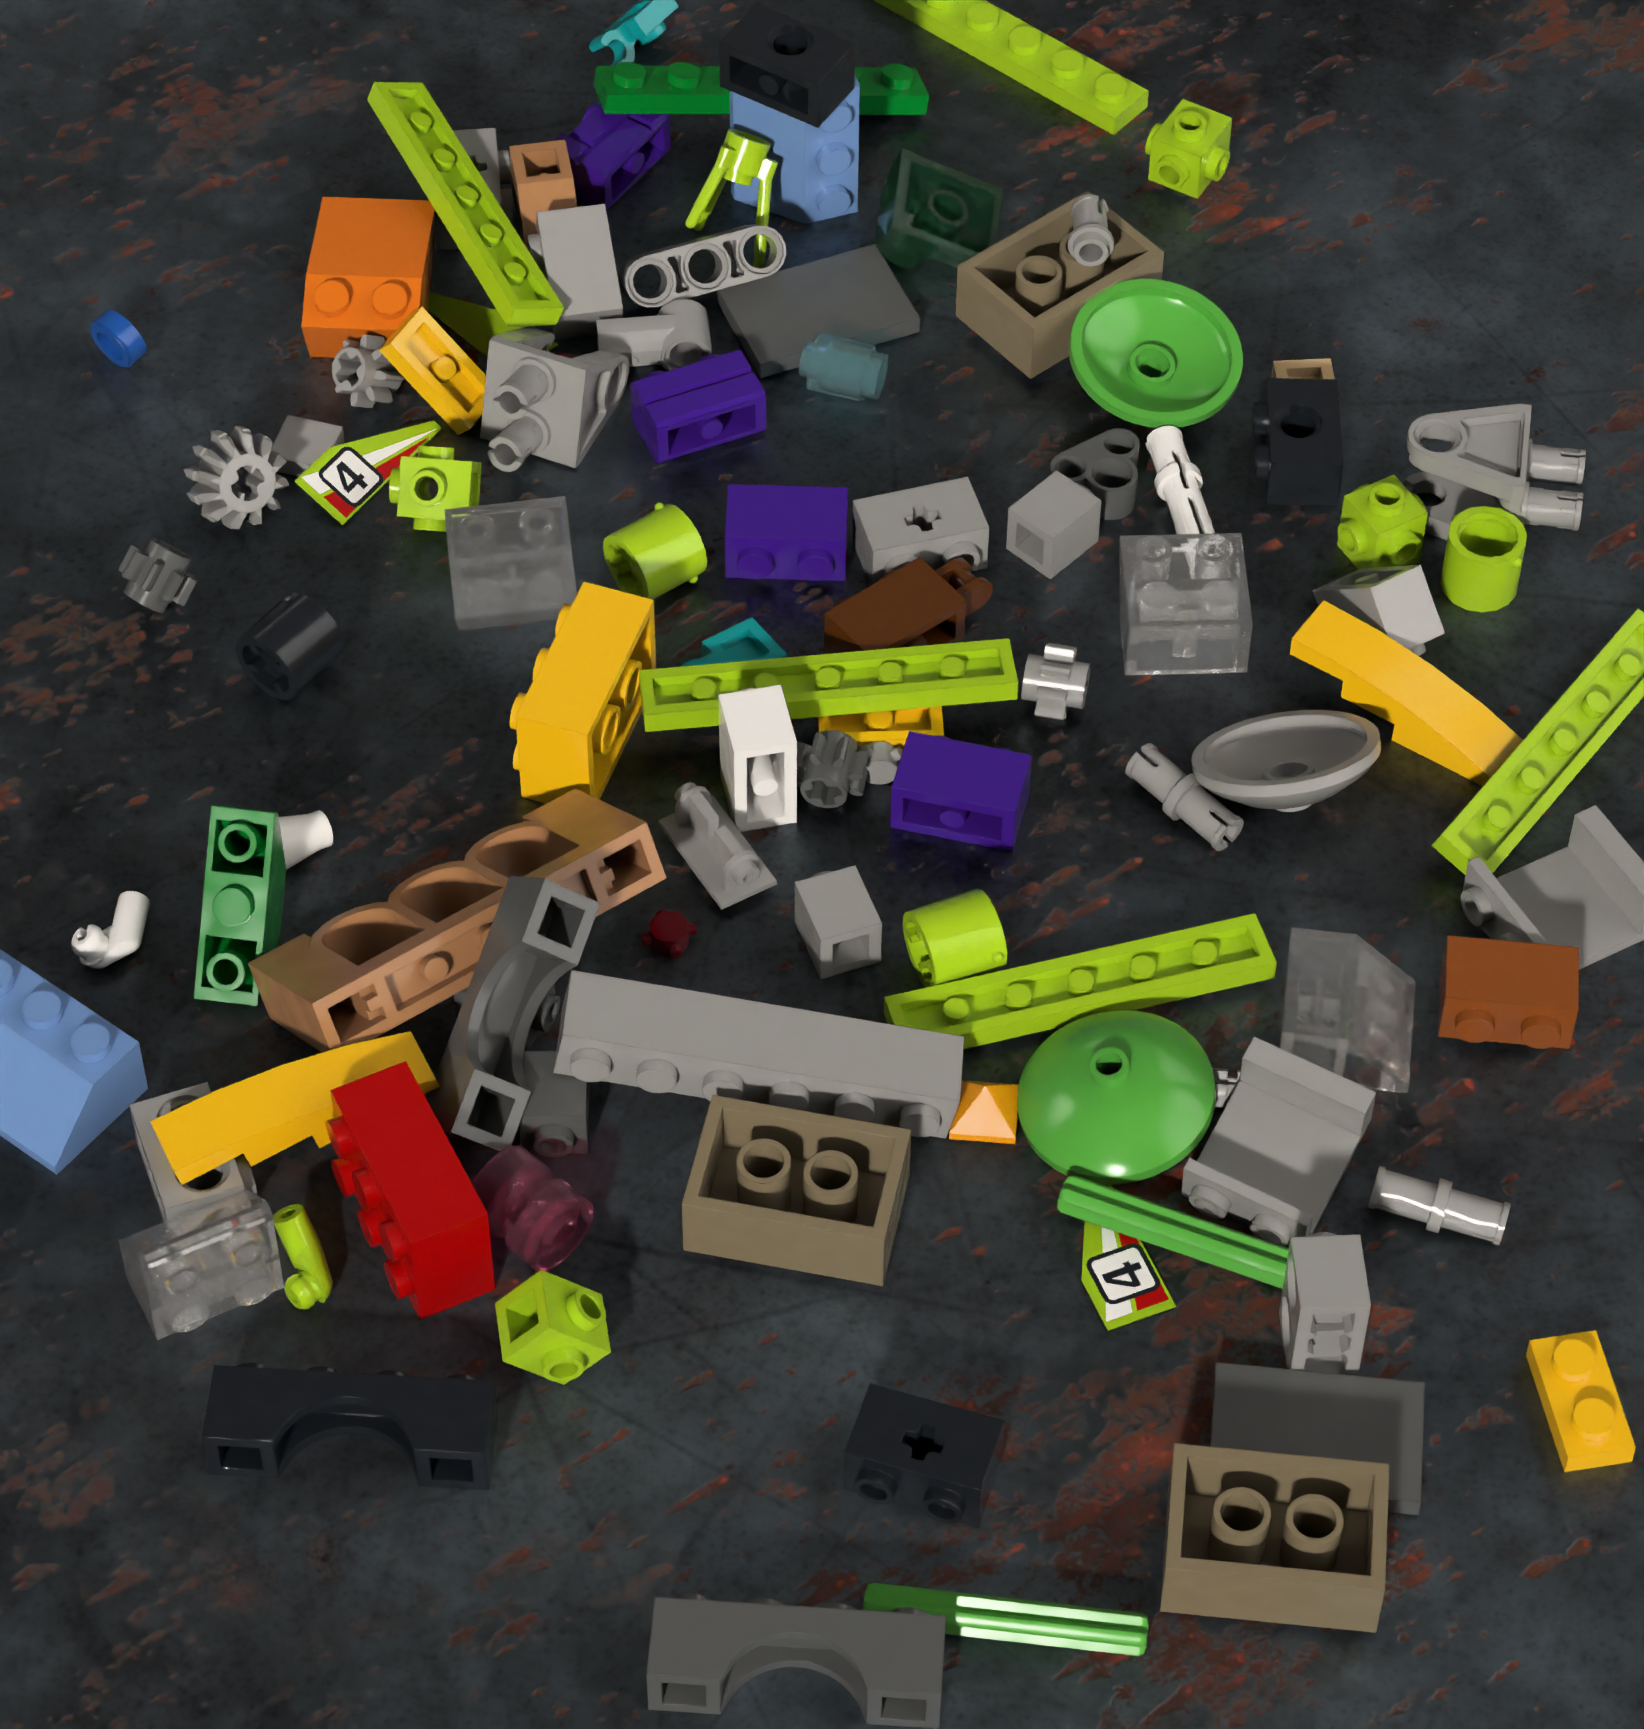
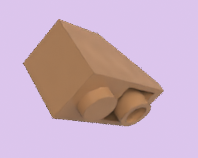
M565 140L509 146L512 197L521 240L526 248L527 235L536 234L537 212L577 207L574 178Z

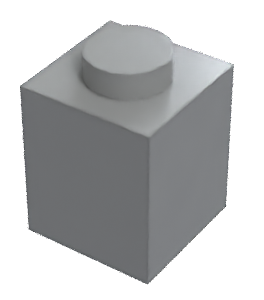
M1056 470L1008 508L1006 549L1049 579H1052L1098 542L1101 500L1094 496L1087 487L1075 483Z
M856 865L836 871L819 872L810 878L795 882V924L820 979L881 962L882 922Z

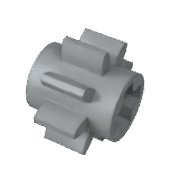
M363 334L360 341L345 339L343 341L344 349L337 353L332 362V376L337 385L334 390L336 393L351 394V406L373 408L375 402L391 403L393 401L392 393L404 381V377L379 351L385 343L383 336Z
M1048 643L1045 645L1044 656L1028 655L1022 683L1021 699L1037 702L1035 716L1064 720L1067 717L1068 707L1084 708L1091 664L1075 661L1077 647Z

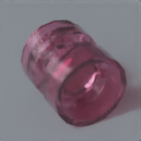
M511 1146L499 1152L487 1162L472 1183L488 1212L490 1233L496 1238H505L506 1246L537 1272L540 1270L548 1271L561 1264L580 1245L590 1229L594 1217V1205L563 1179H554L553 1171L523 1146Z

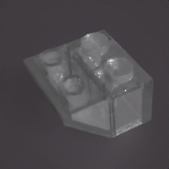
M565 496L445 509L455 619L459 631L556 620L562 606L565 603H573L577 590Z
M1241 533L1120 536V631L1125 675L1247 673L1253 622Z
M1291 927L1284 974L1278 1047L1366 1088L1408 1093L1416 981L1357 934Z
M247 1189L119 1240L127 1280L157 1340L176 1332L194 1330L207 1319L239 1306L257 1304L266 1299L271 1293L284 1288L272 1211L266 1200Z

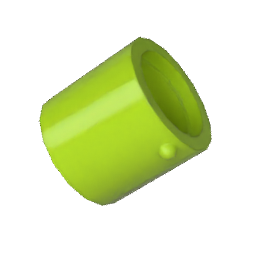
M661 502L655 504L654 511L605 537L603 541L605 561L621 591L653 600L687 581L696 583L698 575L706 571L707 567L706 550L701 536L692 521L676 505L669 503L664 505Z
M1478 506L1470 507L1452 517L1440 585L1444 595L1453 604L1468 611L1484 613L1497 611L1509 605L1517 594L1527 540L1524 525L1514 514L1497 507Z
M976 888L906 911L903 915V933L908 954L914 970L925 988L984 975L1002 969L1007 964V947L1002 925L991 900L982 889Z

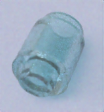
M820 333L815 343L806 342L800 359L799 375L807 377L806 384L808 390L858 402H863L865 397L877 400L880 397L886 379L888 355L876 352L875 345Z

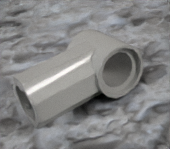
M679 299L671 301L664 305L655 316L596 320L598 350L605 349L628 357L629 367L662 364L666 371L696 363L700 358L712 354L707 311L700 303L693 300Z

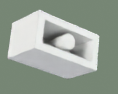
M781 685L757 689L747 688L738 692L718 695L720 777L733 823L740 832L797 823V740Z

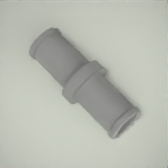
M1152 743L1142 746L1141 752L1146 755V758L1144 759L1136 752L1126 766V775L1137 781L1162 802L1163 812L1172 820L1182 819L1207 840L1216 851L1227 848L1228 843L1223 839V836L1225 835L1233 842L1243 828V819L1233 814L1205 790L1206 788L1196 780L1194 773L1189 775L1184 773L1159 752Z
M1379 1166L1368 1208L1373 1210L1376 1208L1426 1223L1425 1230L1439 1233L1441 1227L1490 1241L1492 1244L1499 1246L1511 1203H1501L1453 1189V1181L1440 1178L1438 1184Z

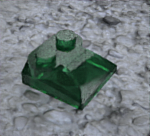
M902 148L892 163L881 194L875 235L877 247L886 260L896 266L916 268L921 266L928 258L957 267L959 264L998 242L1003 189Z

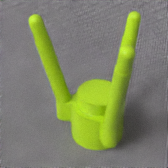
M728 129L716 163L685 221L686 227L693 228L696 231L702 230L727 180L751 186L754 177L759 178L756 224L768 227L772 179L778 165L777 161L767 158L771 143L745 131ZM760 234L755 235L753 267H758L765 263L767 239Z

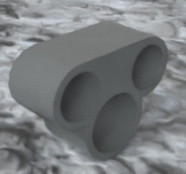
M1120 428L1107 430L1053 457L1050 463L1049 476L1057 470L1075 483L1087 487L1094 496L1101 500L1100 519L1118 520L1125 518L1132 513L1136 504L1140 441L1129 430Z

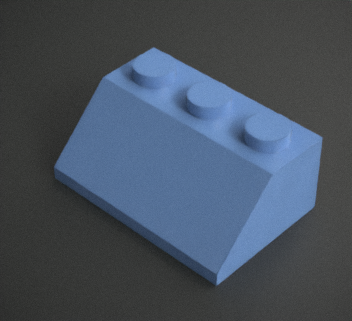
M856 76L854 77V89L818 128L729 90L730 128L748 132L770 142L771 146L767 158L778 162L772 179L769 212L803 224L858 212L860 84ZM754 177L751 186L731 181V194L734 200L757 207L759 178Z
M0 949V1136L57 1175L148 1089L140 1044L137 1040Z

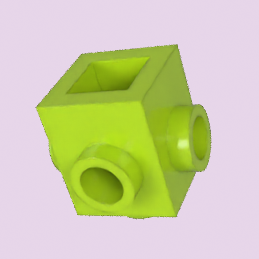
M1182 99L1164 123H1156L1149 133L1145 145V153L1150 155L1148 180L1198 199L1212 180L1219 181L1226 171L1230 159L1229 146L1232 118Z
M419 445L418 457L401 456L400 468L392 469L389 481L390 503L398 504L397 516L414 518L413 529L449 532L450 520L478 522L482 462L454 460V448ZM433 480L438 484V493L434 498L429 491L430 483Z
M1395 475L1373 484L1359 486L1351 493L1344 495L1341 520L1338 525L1337 546L1358 570L1361 568L1417 564L1421 559L1425 529L1428 523L1426 507L1420 497L1410 493Z
M540 1270L495 1302L503 1362L565 1385L569 1381L578 1378L586 1369L611 1353L606 1311L602 1294Z

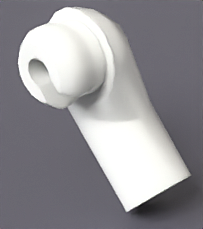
M136 891L123 892L118 897L111 926L102 930L99 926L90 924L87 930L80 927L72 937L71 948L76 955L80 956L81 964L90 968L102 969L135 952L139 948L150 907V900L147 896Z

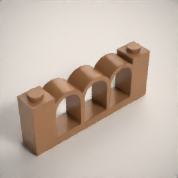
M576 788L522 816L524 822L504 827L475 843L466 853L463 861L439 864L412 875L389 894L388 902H374L355 907L323 924L312 937L303 933L249 962L248 966L270 1019L322 1053L342 1046L372 1040L469 987L510 875L544 878L600 902L596 917L666 879L647 822Z

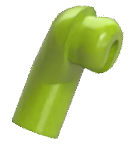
M301 1204L286 1206L277 1211L272 1217V1223L297 1273L287 1278L284 1291L296 1308L307 1310L317 1301L321 1303L326 1301L331 1294L333 1280L320 1239L304 1206Z

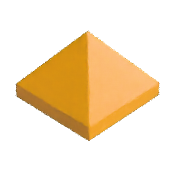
M961 1080L960 1103L949 1130V1139L1015 1144L1019 1084Z

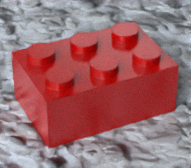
M407 1062L399 1063L330 1090L334 1118L327 1120L325 1123L329 1139L338 1158L331 1160L332 1170L344 1197L347 1198L355 1194L362 1209L357 1210V1216L371 1248L379 1245L382 1246L388 1260L383 1262L384 1270L396 1298L400 1300L408 1296L418 1318L422 1320L495 1290L488 1212Z

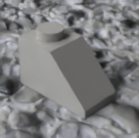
M1421 565L1361 568L1312 590L1319 605L1325 600L1378 629L1418 656L1427 651L1424 645L1425 642L1445 634Z

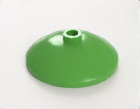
M1132 279L1116 283L1086 301L1074 320L1069 338V358L1072 370L1085 392L1106 411L1125 421L1152 428L1175 426L1180 428L1210 418L1220 411L1231 399L1242 373V345L1229 318L1217 305L1202 294L1170 281Z
M1112 1010L1090 1014L1061 1027L1046 1038L1031 1055L1024 1067L1018 1087V1115L1021 1127L1035 1153L1046 1164L1066 1176L1076 1175L1103 1185L1141 1181L1156 1176L1179 1163L1198 1145L1211 1123L1216 1105V1085L1212 1066L1207 1054L1198 1041L1184 1028L1164 1017L1134 1010ZM1109 1069H1120L1111 1075L1102 1074Z

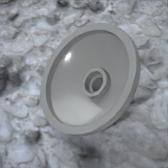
M1331 710L1287 711L1247 719L1213 733L1195 748L1191 762L1196 780L1209 791L1222 798L1256 808L1296 812L1335 795L1362 777L1379 757L1381 740L1378 728L1369 720L1358 715Z

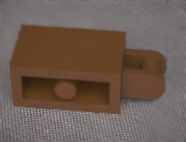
M919 557L900 569L887 572L878 582L856 595L841 599L824 613V654L962 642L965 638V617L986 604L992 595L993 585L984 577L976 578L972 575V566L964 558L953 559L934 570Z

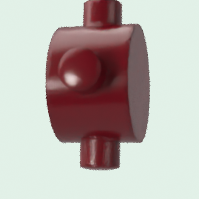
M665 909L659 910L650 922V932L641 934L642 944L644 947L651 945L653 951L660 956L677 959L687 949L689 936L697 934V927L695 922L688 923L686 918L680 913Z

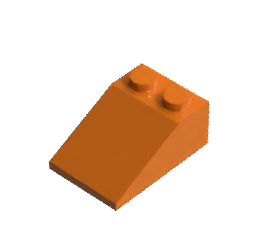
M322 197L306 272L301 323L310 357L335 358L337 353L344 349L343 341L345 339L360 341L363 334L383 336L386 342L411 312L420 307H423L427 312L429 311L437 214L429 200Z

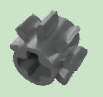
M156 538L151 539L145 550L131 545L118 569L122 572L121 576L129 580L123 592L134 601L159 613H164L171 601L185 607L198 582L193 578V574L187 572L193 559L181 550Z
M836 730L817 732L811 746L806 743L797 742V787H800L803 798L812 805L821 808L842 806L847 799L848 793L855 796L863 795L868 771L865 768L869 755L867 752H858L856 741L846 733Z

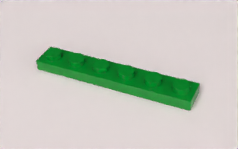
M620 62L615 66H596L594 88L604 114H730L729 90L720 87V66H695L686 62H676L669 66H642L634 62ZM896 63L887 64L883 67H855V76L860 84L859 115H926L929 94L916 68H909Z

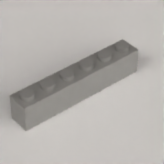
M571 970L561 1011L553 1073L574 1076L585 1082L604 1081L640 1087L651 1093L670 1092L706 1098L711 1101L712 1095L910 1129L911 1136L914 1137L932 1136L946 1139L960 1103L964 1037Z

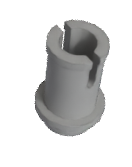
M1093 194L1080 196L1072 204L1073 231L1068 237L1070 255L1081 265L1089 267L1102 264L1110 256L1114 247V238L1108 230L1107 223L1108 204L1102 199L1099 202L1098 212L1099 197Z

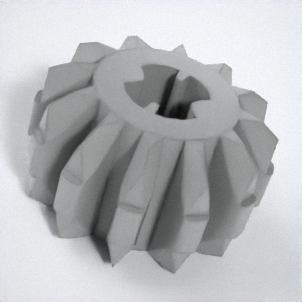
M234 426L229 436L221 430L211 431L212 447L210 449L201 445L192 446L195 455L201 458L199 466H191L184 469L186 477L197 482L186 494L190 501L198 505L203 504L200 512L204 518L211 522L221 519L224 526L230 529H240L244 519L252 525H262V507L264 506L272 510L281 509L278 500L272 497L275 489H283L290 486L285 477L276 474L287 461L282 454L271 451L273 443L269 437L261 433L252 436L249 429L243 426Z

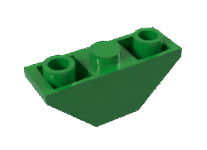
M215 804L211 806L194 999L259 1006L261 1004L262 998L248 963L275 949L281 932L286 864L278 812Z

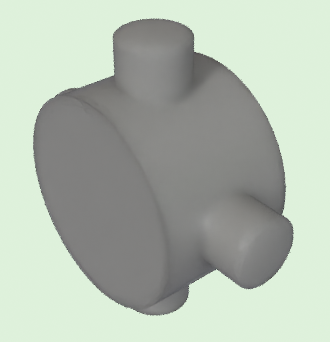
M872 742L861 746L859 751L867 752L869 755L865 768L868 771L866 781L876 785L892 782L903 750L900 747L895 748V746L887 742Z

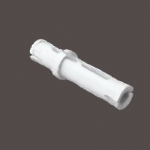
M1175 426L1159 427L1147 436V442L1145 443L1157 473L1154 479L1157 494L1162 500L1167 502L1176 534L1179 537L1189 567L1191 579L1197 583L1206 584L1214 582L1226 573L1228 565L1222 554L1212 520L1200 491L1203 485L1202 475L1199 468L1190 462L1180 429Z

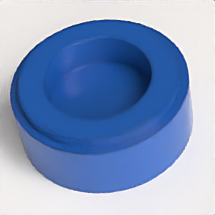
M107 309L90 324V333L95 344L115 364L129 368L146 354L147 348L142 336L131 322L120 313Z

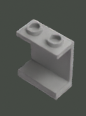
M1595 805L1575 814L1567 847L1498 878L1492 874L1480 857L1468 861L1463 891L1461 893V905L1469 921L1475 926H1481L1490 939L1579 947V969H1582L1644 940V862Z
M1253 1037L1242 1058L1240 1081L1198 1160L1196 1161L1189 1157L1183 1169L1181 1195L1189 1198L1191 1205L1201 1213L1217 1219H1223L1225 1216L1249 1226L1251 1232L1257 1238L1283 1247L1290 1245L1291 1237H1306L1313 1234L1372 1119L1376 1092L1257 1037Z

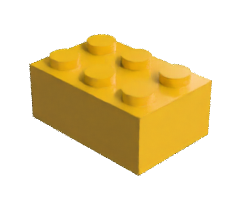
M583 582L573 603H565L562 606L555 628L556 637L550 648L543 647L539 651L533 669V682L527 694L520 692L517 695L510 714V728L516 730L517 733L513 768L520 772L521 797L545 804L575 788L600 800L642 713L639 670L656 669L654 600Z

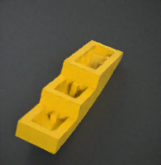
M1325 600L1321 602L1292 637L1290 655L1342 680L1341 698L1394 724L1392 741L1481 786L1488 781L1523 740L1484 704L1433 665L1378 629Z
M409 1031L342 1046L280 1065L211 1092L150 1122L175 1175L183 1185L241 1154H244L252 1167L310 1136H313L319 1149L330 1144L331 1141L325 1123L327 1120L334 1118L330 1090L406 1061L424 1094L440 1086L412 1032Z

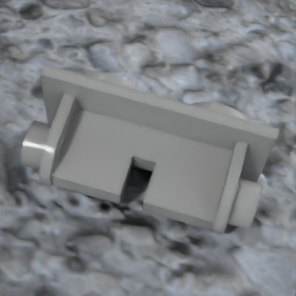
M692 782L678 788L674 796L677 801L675 813L658 820L659 825L721 910L777 885V880L715 797L711 796L707 788L696 786Z

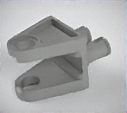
M531 326L494 335L489 340L480 438L491 441L488 447L493 449L487 452L491 463L501 471L512 472L517 470L525 459L532 454L576 468L582 462L624 394L629 375L628 357L605 349L574 358L556 355L548 352V346L551 347L555 339L554 334Z
M1519 403L1427 414L1418 417L1411 423L1406 440L1407 450L1410 453L1409 461L1412 465L1425 472H1418L1408 476L1404 480V486L1410 493H1431L1441 498L1443 501L1441 504L1425 506L1428 512V523L1425 533L1444 540L1448 538L1452 517L1470 507L1478 506L1501 508L1514 514L1523 525H1543L1578 531L1582 513L1583 492L1529 487V481L1557 483L1581 488L1585 469L1586 449L1559 448L1533 444V438H1529L1532 405ZM1429 439H1438L1448 443L1451 449L1445 452H1433L1423 447L1421 443Z

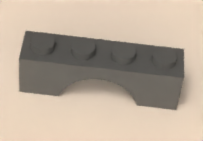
M510 875L435 1076L440 1087L430 1091L427 1097V1101L447 1137L475 1148L508 1155L531 1093L523 1072L524 1049L530 1026L550 988L562 975L578 966L601 904L600 902L544 878Z
M693 1593L680 1594L674 1598L655 1597L646 1674L648 1710L721 1715L734 1693L750 1679L778 1668L799 1667L824 1673L841 1683L857 1701L866 1724L939 1729L946 1615H930L921 1609L911 1607L898 1608L891 1612L856 1610L854 1607L843 1603H827L819 1607L791 1606L769 1598H756L746 1603L713 1601L706 1596Z

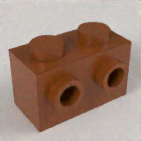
M1447 935L1440 971L1438 1037L1461 1039L1471 1043L1488 1041L1521 1044L1536 1049L1551 1047L1570 1049L1579 1009V947Z

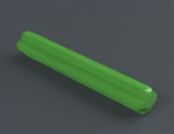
M1076 1175L1068 1176L1061 1187L1057 1209L1062 1214L1283 1289L1289 1248Z
M875 1582L867 1585L864 1594L863 1610L891 1612L898 1608L911 1607L921 1609L930 1615H946L945 1634L1133 1656L1144 1654L1147 1646L1148 1617L1140 1612Z

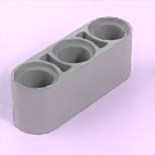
M752 224L736 227L629 258L621 267L618 276L619 288L623 296L632 303L647 308L663 306L671 301L692 298L768 277L776 273L784 263L786 244L782 236L775 229L765 225ZM760 234L767 239L770 245V254L764 264L752 267L746 262L743 248L745 242L750 237ZM706 249L713 255L716 268L714 274L709 279L697 282L689 273L688 263L690 257L695 252ZM651 264L658 269L661 275V284L655 294L649 297H641L633 286V278L635 272L640 267Z

